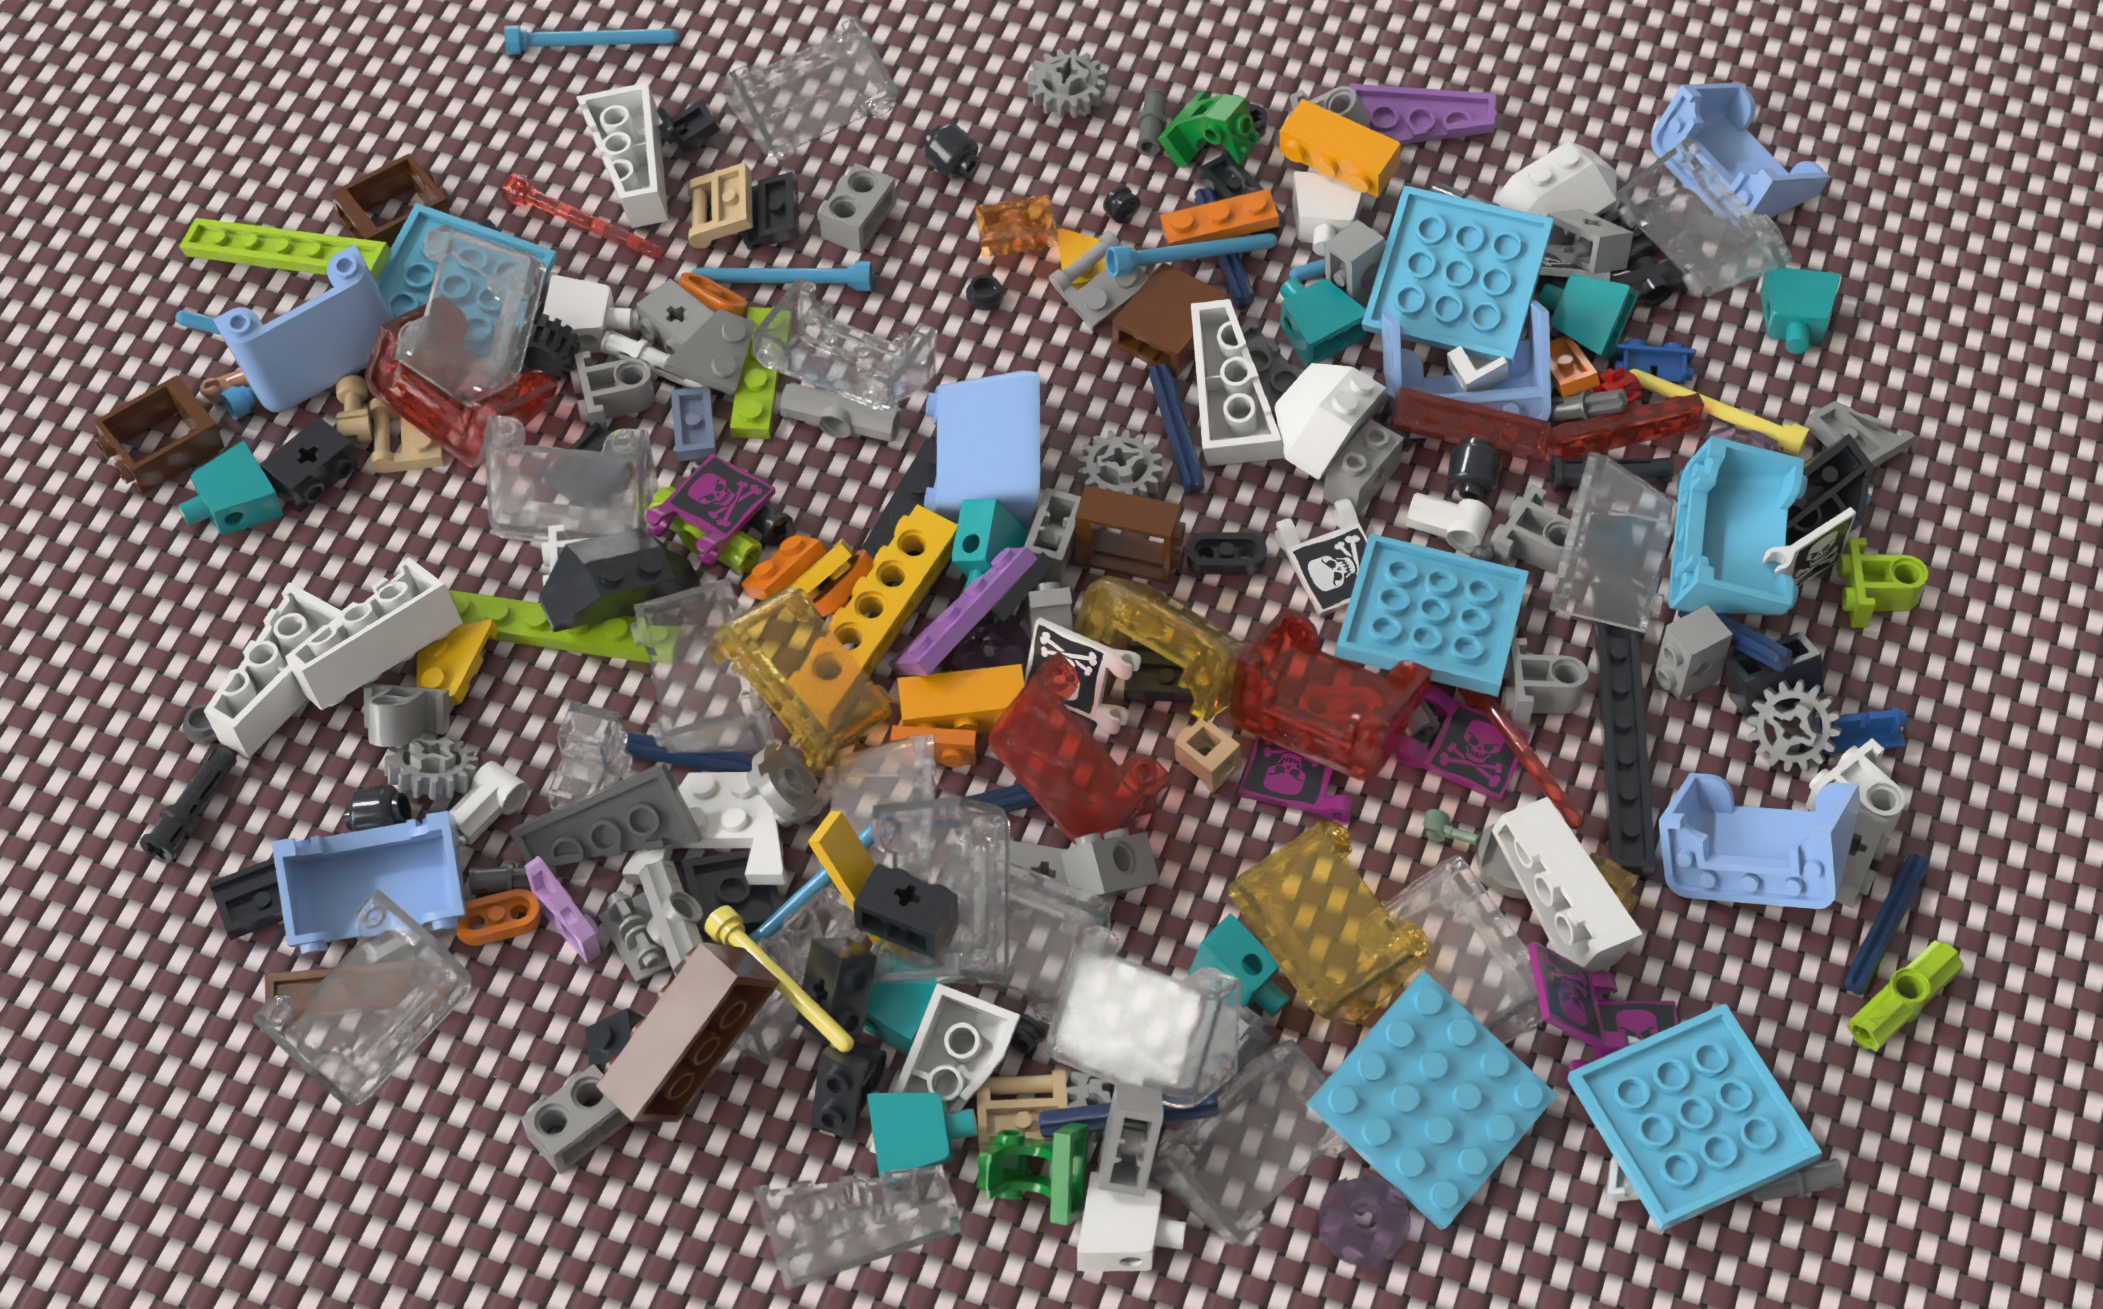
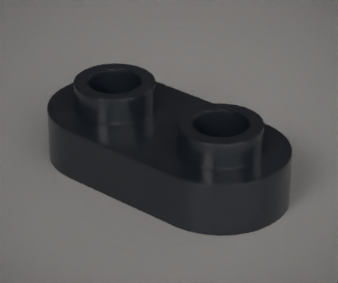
M1202 532L1192 536L1186 546V562L1193 571L1200 574H1254L1264 567L1267 558V545L1260 536L1249 532ZM1243 556H1248V557H1250V558H1249V559H1242L1241 557H1243Z

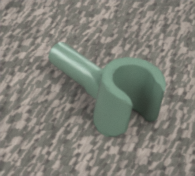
M1430 809L1426 812L1423 826L1427 830L1426 835L1430 841L1440 843L1445 838L1473 845L1479 844L1480 835L1448 826L1450 817L1444 811Z

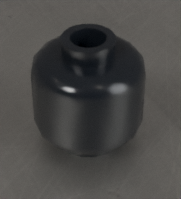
M953 123L944 126L938 125L925 138L923 144L925 160L944 177L955 179L961 175L967 176L976 168L979 162L977 158L978 143L976 139L958 125Z
M1468 438L1463 440L1462 444L1455 446L1450 453L1447 475L1449 485L1459 491V496L1464 499H1482L1484 494L1495 491L1499 485L1502 464L1501 454L1494 448L1493 443L1485 439Z
M389 784L355 791L350 798L349 807L345 808L344 821L350 832L407 823V820L412 818L411 805L406 794L398 792L397 788Z

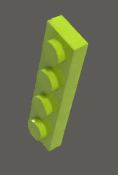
M748 307L746 319L756 323L735 391L730 432L733 438L770 439L787 324L786 309Z

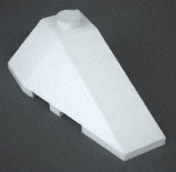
M937 983L893 1093H941L946 1097L948 1113L960 1111L1004 1059L1021 1015ZM873 1141L870 1152L876 1154Z

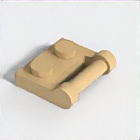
M745 162L693 178L688 182V195L692 199V227L688 232V242L692 247L706 248L710 245L711 240L753 228L751 170ZM711 193L712 221L707 222V198Z
M439 395L392 401L385 397H377L369 402L370 416L374 419V452L371 454L372 470L378 473H389L444 466L442 405ZM401 419L402 452L392 453L390 451L389 420Z
M1065 1069L1052 1070V1074L988 1077L977 1090L979 1150H988L990 1136H998L999 1131L1007 1129L1023 1131L1026 1138L1053 1142V1137L1044 1138L1040 1133L1039 1113L1047 1110L1068 1108ZM1053 1092V1098L991 1101L990 1095Z

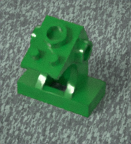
M1207 91L1197 93L1157 139L1177 167L1188 165L1207 141L1214 145L1221 143L1239 165L1260 142V134L1256 131L1245 98L1229 94L1210 97Z
M1071 1122L1053 1133V1142L1026 1138L1025 1132L1013 1129L1001 1130L998 1132V1136H990L988 1151L980 1150L978 1155L977 1189H986V1199L988 1200L995 1196L1002 1199H1019L1023 1197V1191L1042 1193L1051 1199L1050 1223L1070 1224L1084 1214L1088 1124ZM1028 1155L1043 1157L1050 1161L1049 1177L1028 1174Z

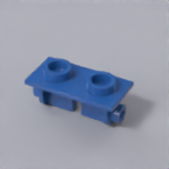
M1626 340L1624 344H1618L1614 351L1613 358H1620L1621 360L1614 361L1613 370L1624 367L1625 371L1639 369L1650 374V368H1657V377L1671 383L1684 384L1685 381L1693 380L1694 366L1687 365V363L1692 362L1696 349H1686L1685 344L1676 342L1665 343L1663 347L1647 346V342L1642 340Z
M1890 707L1889 710L1841 715L1832 722V726L1842 729L1840 736L1829 738L1835 743L1836 748L1833 752L1822 749V753L1824 755L1845 753L1853 746L1860 748L1872 738L1884 749L1905 747L1906 743L1901 727H1906L1907 725L1905 710ZM1821 717L1813 718L1814 724L1817 727L1821 728L1822 731L1823 724Z

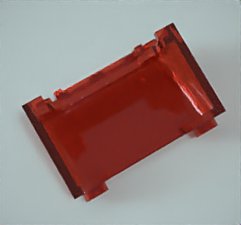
M440 296L380 325L365 371L366 385L375 397L460 462L469 467H477L493 458L551 403L559 384L539 370H530L522 374L518 383L513 381L462 342L466 331L465 319L457 307Z
M1283 608L1236 658L1230 700V714L1233 721L1249 733L1357 780H1373L1384 769L1430 687L1433 669L1413 661L1403 660L1391 668L1387 679L1317 649L1318 632L1315 625L1305 616Z
M1058 651L1037 669L994 722L988 741L991 750L1076 846L1075 839L1081 836L1100 832L1101 838L1104 840L1103 834L1110 831L1128 828L1130 832L1153 813L1173 777L1156 759L1145 754L1135 755L1127 759L1120 766L1113 760L1063 704L1076 691L1078 674L1071 663Z

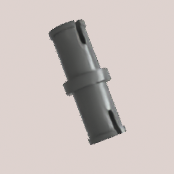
M1158 88L1149 89L1144 94L1143 111L1139 114L1137 126L1140 130L1137 150L1145 156H1154L1160 151V142L1157 138L1166 129L1167 118L1164 113L1168 98H1166L1167 94Z

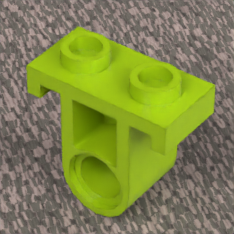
M1849 538L1845 553L1838 556L1837 573L1838 577L1844 578L1845 587L1842 591L1843 611H1849L1851 628H1867L1873 611L1902 612L1916 607L1928 579L1926 565L1920 559L1909 555L1864 554L1867 546L1866 538Z

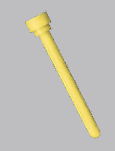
M1631 369L1629 371L1639 379L1641 388L1778 441L1777 446L1782 447L1783 452L1791 456L1799 457L1807 440L1810 428L1794 423L1793 426L1785 424L1783 427L1639 369Z
M722 906L708 917L704 927L705 932L716 943L745 948L781 981L776 989L839 1051L848 1052L853 1048L854 1041L852 1037L745 934L743 918L730 906Z

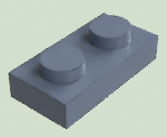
M710 386L671 390L677 461L695 460L709 457L711 454L716 455Z

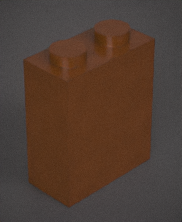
M1162 263L1113 319L1112 345L1151 366L1166 363L1170 366L1173 377L1177 379L1195 357L1191 304L1228 299V294L1222 292L1214 285H1208L1182 269Z

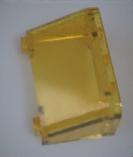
M1103 576L1091 583L1085 592L1073 628V632L1096 642L1102 640L1108 645L1118 638L1121 631L1183 667L1178 685L1184 689L1187 687L1190 689L1194 698V704L1191 706L1190 713L1205 722L1211 720L1255 687L1261 670L1262 662L1260 655L1250 643L1151 586L1115 576Z
M787 586L718 628L706 650L718 665L725 660L734 662L730 668L735 675L742 672L792 734L788 740L794 747L800 743V748L804 753V757L801 759L808 765L815 776L885 723L891 716L890 705L892 704V699L881 685H875L815 612L810 596L801 588L795 589L792 586Z
M1322 820L1240 874L1228 886L1227 891L1234 904L1300 996L1316 1014L1327 1020L1361 1023L1426 962L1433 953L1424 942L1426 935L1423 930L1411 920L1404 922L1397 918H1391L1347 859V856L1352 852V847L1349 843L1352 837L1348 830L1337 821Z

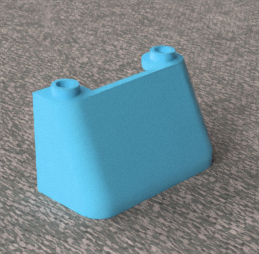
M1710 436L1689 460L1680 480L1668 594L1670 608L1684 612H1694L1708 605L1714 613L1783 615L1788 609L1794 607L1798 597V586L1794 585L1793 577L1784 573L1775 577V569L1781 564L1771 561L1764 566L1762 561L1768 549L1785 546L1788 508L1796 499L1803 497L1807 487V476L1803 475V458Z

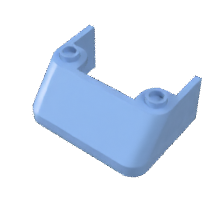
M1537 300L1530 301L1528 313L1529 338L1520 340L1514 364H1508L1509 377L1483 391L1463 392L1453 375L1424 377L1423 363L1420 357L1412 350L1401 349L1400 323L1389 311L1381 312L1383 369L1393 421L1403 425L1410 432L1409 438L1534 429L1542 426L1548 420L1551 414L1549 311Z

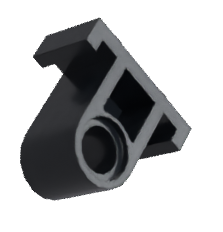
M854 1041L853 1048L848 1052H841L836 1047L827 1046L820 1056L810 1126L852 1140L859 1129L857 1119L868 1103L867 1094L875 1092L883 1076L887 1052Z

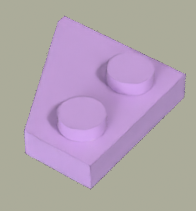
M537 856L524 865L532 894L539 901L541 913L587 964L601 955L597 938L601 935L598 926L588 914L585 913L583 915L569 893L561 886L544 861Z

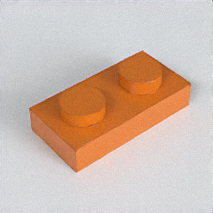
M1566 335L1550 341L1551 382L1563 398L1581 394L1583 390L1600 385L1598 372L1572 338Z
M795 534L784 540L780 548L766 561L756 565L752 570V574L741 583V586L747 596L772 603L827 552L820 540Z
M892 725L890 741L893 760L909 765L928 762L942 763L953 768L964 765L976 766L977 738L975 730Z

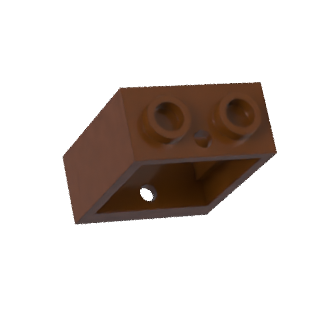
M410 153L330 192L337 217L353 238L386 242L390 249L411 212L377 228L365 211L411 188L422 199L426 207L450 214L449 208L452 207L451 198L443 186L437 188L425 164L419 165Z
M177 375L94 421L100 435L95 439V442L106 459L113 457L116 460L114 466L122 480L126 484L133 482L141 494L225 448L216 422ZM178 413L192 432L135 463L121 444Z
M1085 485L1075 515V564L1169 584L1173 569H1181L1185 546L1181 545L1184 539L1186 523L1180 521V505ZM1101 526L1164 539V543L1102 531Z

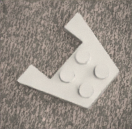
M748 772L688 773L678 789L702 835L701 841L691 844H684V842L671 844L661 849L648 851L646 849L636 850L622 872L626 883L642 884L638 875L646 864L655 863L660 859L670 861L674 848H751L745 870V877L749 885H786L787 873L783 863L784 853L779 835V823L773 815L772 808L767 804L762 795L755 793L748 785L746 780Z

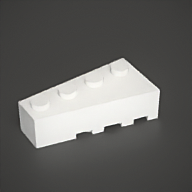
M649 83L577 96L588 129L631 227L635 228L668 221L661 132L658 128L660 121Z
M1230 299L1192 303L1191 312L1202 447L1207 466L1285 458L1281 435L1276 426Z
M408 557L398 565L401 573L391 581L383 577L372 586L374 594L370 598L359 604L352 602L343 609L339 623L335 626H322L286 655L285 658L304 695L321 710L328 706H334L342 702L346 695L362 685L376 681L383 672L394 665L408 661L414 657L417 651L428 644L448 636L451 630L463 622L442 581Z
M289 582L281 593L284 599L277 610L271 608L263 620L265 628L257 640H250L244 649V660L238 669L229 672L204 710L219 742L247 758H250L308 699L304 695L285 656L322 626H335L341 621V610Z
M1546 797L1501 816L1493 827L1492 832L1555 952L1594 972L1616 964L1643 933L1566 824L1561 812Z

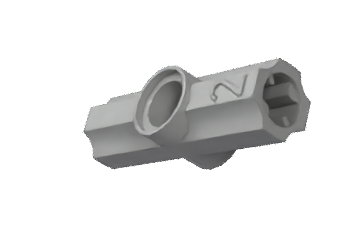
M791 382L786 384L780 404L781 416L818 424L823 432L835 438H847L851 433L892 442L898 436L902 420L901 408L863 400V397L857 391L846 386L834 387L829 392Z
M660 859L655 863L646 864L638 875L653 917L646 926L647 932L655 943L665 948L676 977L683 967L682 962L686 954L692 948L698 946L700 942H703L697 928V923L702 918L703 911L700 904L692 896L684 893L674 863Z

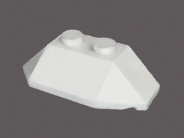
M1567 141L1512 175L1493 202L1499 204L1500 207L1547 217V213L1582 209L1598 217L1616 205V170L1591 149Z
M1311 363L1281 396L1274 407L1279 433L1284 443L1283 452L1285 459L1319 480L1352 439L1387 401L1389 396L1386 387L1354 367Z

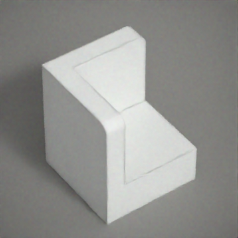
M1461 346L1447 353L1448 367L1463 392L1483 391L1509 377L1508 362L1504 357L1493 361L1466 355Z

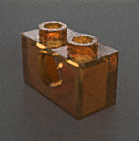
M1050 195L975 206L983 258L1057 246Z

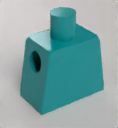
M1767 265L1760 289L1767 335L1772 339L1786 340L1785 348L1793 354L1805 353L1809 349V343H1821L1830 318L1840 274Z
M1572 274L1564 289L1547 283L1542 289L1539 303L1555 311L1550 322L1551 326L1596 354L1611 361L1640 292L1626 284Z
M1291 278L1282 285L1280 294L1285 299L1281 303L1280 325L1306 368L1311 363L1318 364L1367 338V331L1362 330V321L1366 309L1331 281L1322 279L1305 287L1298 278Z
M245 441L236 444L194 471L191 475V480L197 496L178 505L188 526L210 517L219 533L224 535L284 515L275 489Z
M964 499L962 501L951 558L952 563L968 578L965 589L973 580L985 574L992 567V560L1001 551L1008 547L1010 549L1024 547L1029 532L998 499Z
M1231 913L1201 942L1188 974L1225 1003L1230 1005L1233 1000H1236L1244 1007L1250 1008L1256 1002L1273 1018L1290 1000V997L1273 983L1280 968L1278 960Z
M889 955L880 956L876 962L863 1029L908 1057L937 983L950 988L949 971Z
M941 1093L867 1094L879 1179L885 1184H892L955 1161L953 1140L978 1135L973 1108L948 1113L946 1097Z

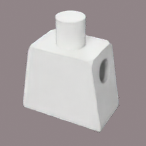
M1294 171L1292 204L1297 239L1301 242L1313 243L1314 253L1325 256L1324 243L1359 219L1364 193L1356 191L1349 184L1334 177H1326L1321 173Z
M551 275L543 314L549 315V320L554 321L555 318L562 320L560 324L562 327L568 324L572 328L571 333H577L579 337L577 342H581L579 353L590 351V353L601 352L602 339L610 329L614 331H632L634 321L633 309L615 308L612 291L609 286Z
M1091 1171L1077 1249V1271L1151 1270L1156 1246L1183 1250L1186 1222L1160 1218L1162 1194L1158 1191L1146 1188L1144 1197L1101 1190L1098 1186V1172Z

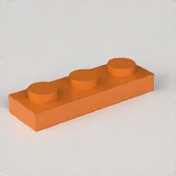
M1265 189L1160 215V222L1167 246L1169 247L1228 239L1278 227L1279 216L1270 189Z

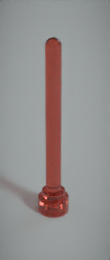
M512 173L504 183L502 198L516 206L521 204L528 205L530 203L653 260H658L663 255V250L660 246L535 190V186L531 184L530 179L518 173Z
M1458 687V692L1468 705L1483 710L1545 796L1561 812L1569 828L1573 830L1580 829L1584 824L1582 815L1495 700L1496 696Z

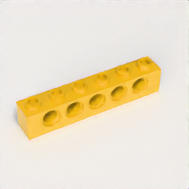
M918 504L909 516H902L895 528V537L889 546L883 545L877 552L873 561V569L867 577L861 576L856 582L851 594L852 599L846 608L840 607L835 612L828 634L824 639L819 638L815 641L808 655L809 661L803 670H796L789 679L786 691L788 692L789 708L791 711L833 732L950 560L957 524ZM910 551H919L922 554L918 556H910L906 553ZM891 581L901 583L899 586L889 587L885 585L886 583ZM869 612H876L880 614L878 617L875 618H867L863 616L864 614ZM847 643L859 645L851 650L842 648ZM829 674L837 677L833 681H822L820 679L822 676Z

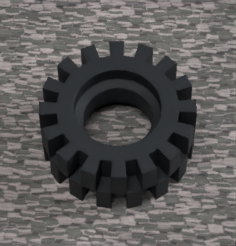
M530 313L529 317L524 314L520 316L519 320L516 319L504 347V350H506L504 355L505 358L510 359L509 364L512 367L519 366L517 372L522 375L526 372L530 373V379L536 381L538 376L542 378V382L549 383L550 378L554 382H560L561 378L565 380L569 376L570 371H572L575 363L574 354L579 353L581 342H577L579 337L577 333H571L572 328L568 324L564 327L560 325L562 320L558 318L551 321L547 314H542L541 318H538L536 313Z

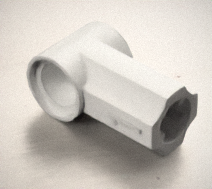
M1417 492L1414 494L1410 504L1406 526L1445 537L1448 544L1454 549L1472 553L1474 547L1481 545L1492 513L1487 505L1478 500L1464 499L1456 504Z
M495 761L484 764L474 776L471 790L449 811L455 816L458 841L464 845L466 843L471 845L502 813L509 815L515 812L527 796V783Z

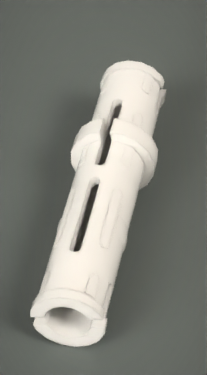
M612 329L607 331L602 339L600 350L604 354H609L621 360L627 358L641 359L649 365L652 373L688 388L706 387L705 385L662 370L664 362L671 355L651 347V343L643 339L636 341Z

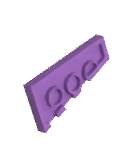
M1349 83V87L1355 91L1371 114V121L1367 128L1400 142L1401 145L1492 133L1494 130L1495 93Z
M1008 547L1001 551L992 560V567L985 574L973 580L966 587L964 593L898 653L888 665L897 675H929L1038 558L1028 547L1012 549Z

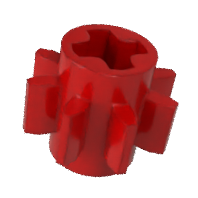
M1620 367L1615 371L1610 368L1598 375L1600 385L1592 388L1593 393L1622 389L1627 394L1628 408L1622 412L1611 413L1610 417H1614L1619 413L1625 416L1637 409L1634 401L1642 397L1641 384L1632 372L1625 371L1624 367Z

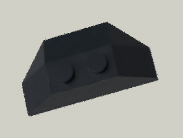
M1850 434L1845 435L1804 462L1803 475L1807 476V487L1803 497L1796 499L1788 508L1785 546L1794 544L1850 507L1856 511V515L1849 533L1862 524L1869 481L1872 477L1874 466Z
M639 527L565 544L538 600L554 633L704 597L705 591L689 559Z

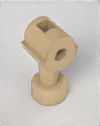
M344 376L336 382V397L339 402L344 404V411L336 415L337 431L349 439L352 444L373 441L370 412L368 408H362V403L368 397L367 382L360 376Z

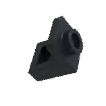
M703 98L673 118L664 107L657 110L662 124L658 126L661 134L670 145L676 142L684 153L721 130L709 105Z
M626 1008L586 1027L589 1065L594 1064L603 1072L607 1063L615 1055L621 1053L629 1042L633 1027L645 1017Z

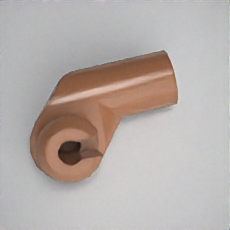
M238 370L216 378L205 379L200 385V392L206 402L221 404L220 393L232 386L239 388L244 385L247 388L250 384L243 372Z

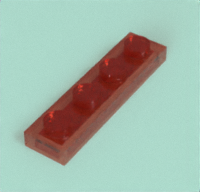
M1400 387L1396 392L1391 429L1456 444H1462L1463 440L1468 438L1485 439L1493 443L1494 448L1500 454L1542 463L1547 458L1551 422L1405 387Z
M1699 393L1687 396H1675L1669 400L1654 404H1641L1622 412L1597 415L1594 418L1574 423L1565 422L1550 429L1546 453L1549 460L1552 455H1559L1561 459H1575L1586 454H1596L1696 430L1699 428L1705 404Z

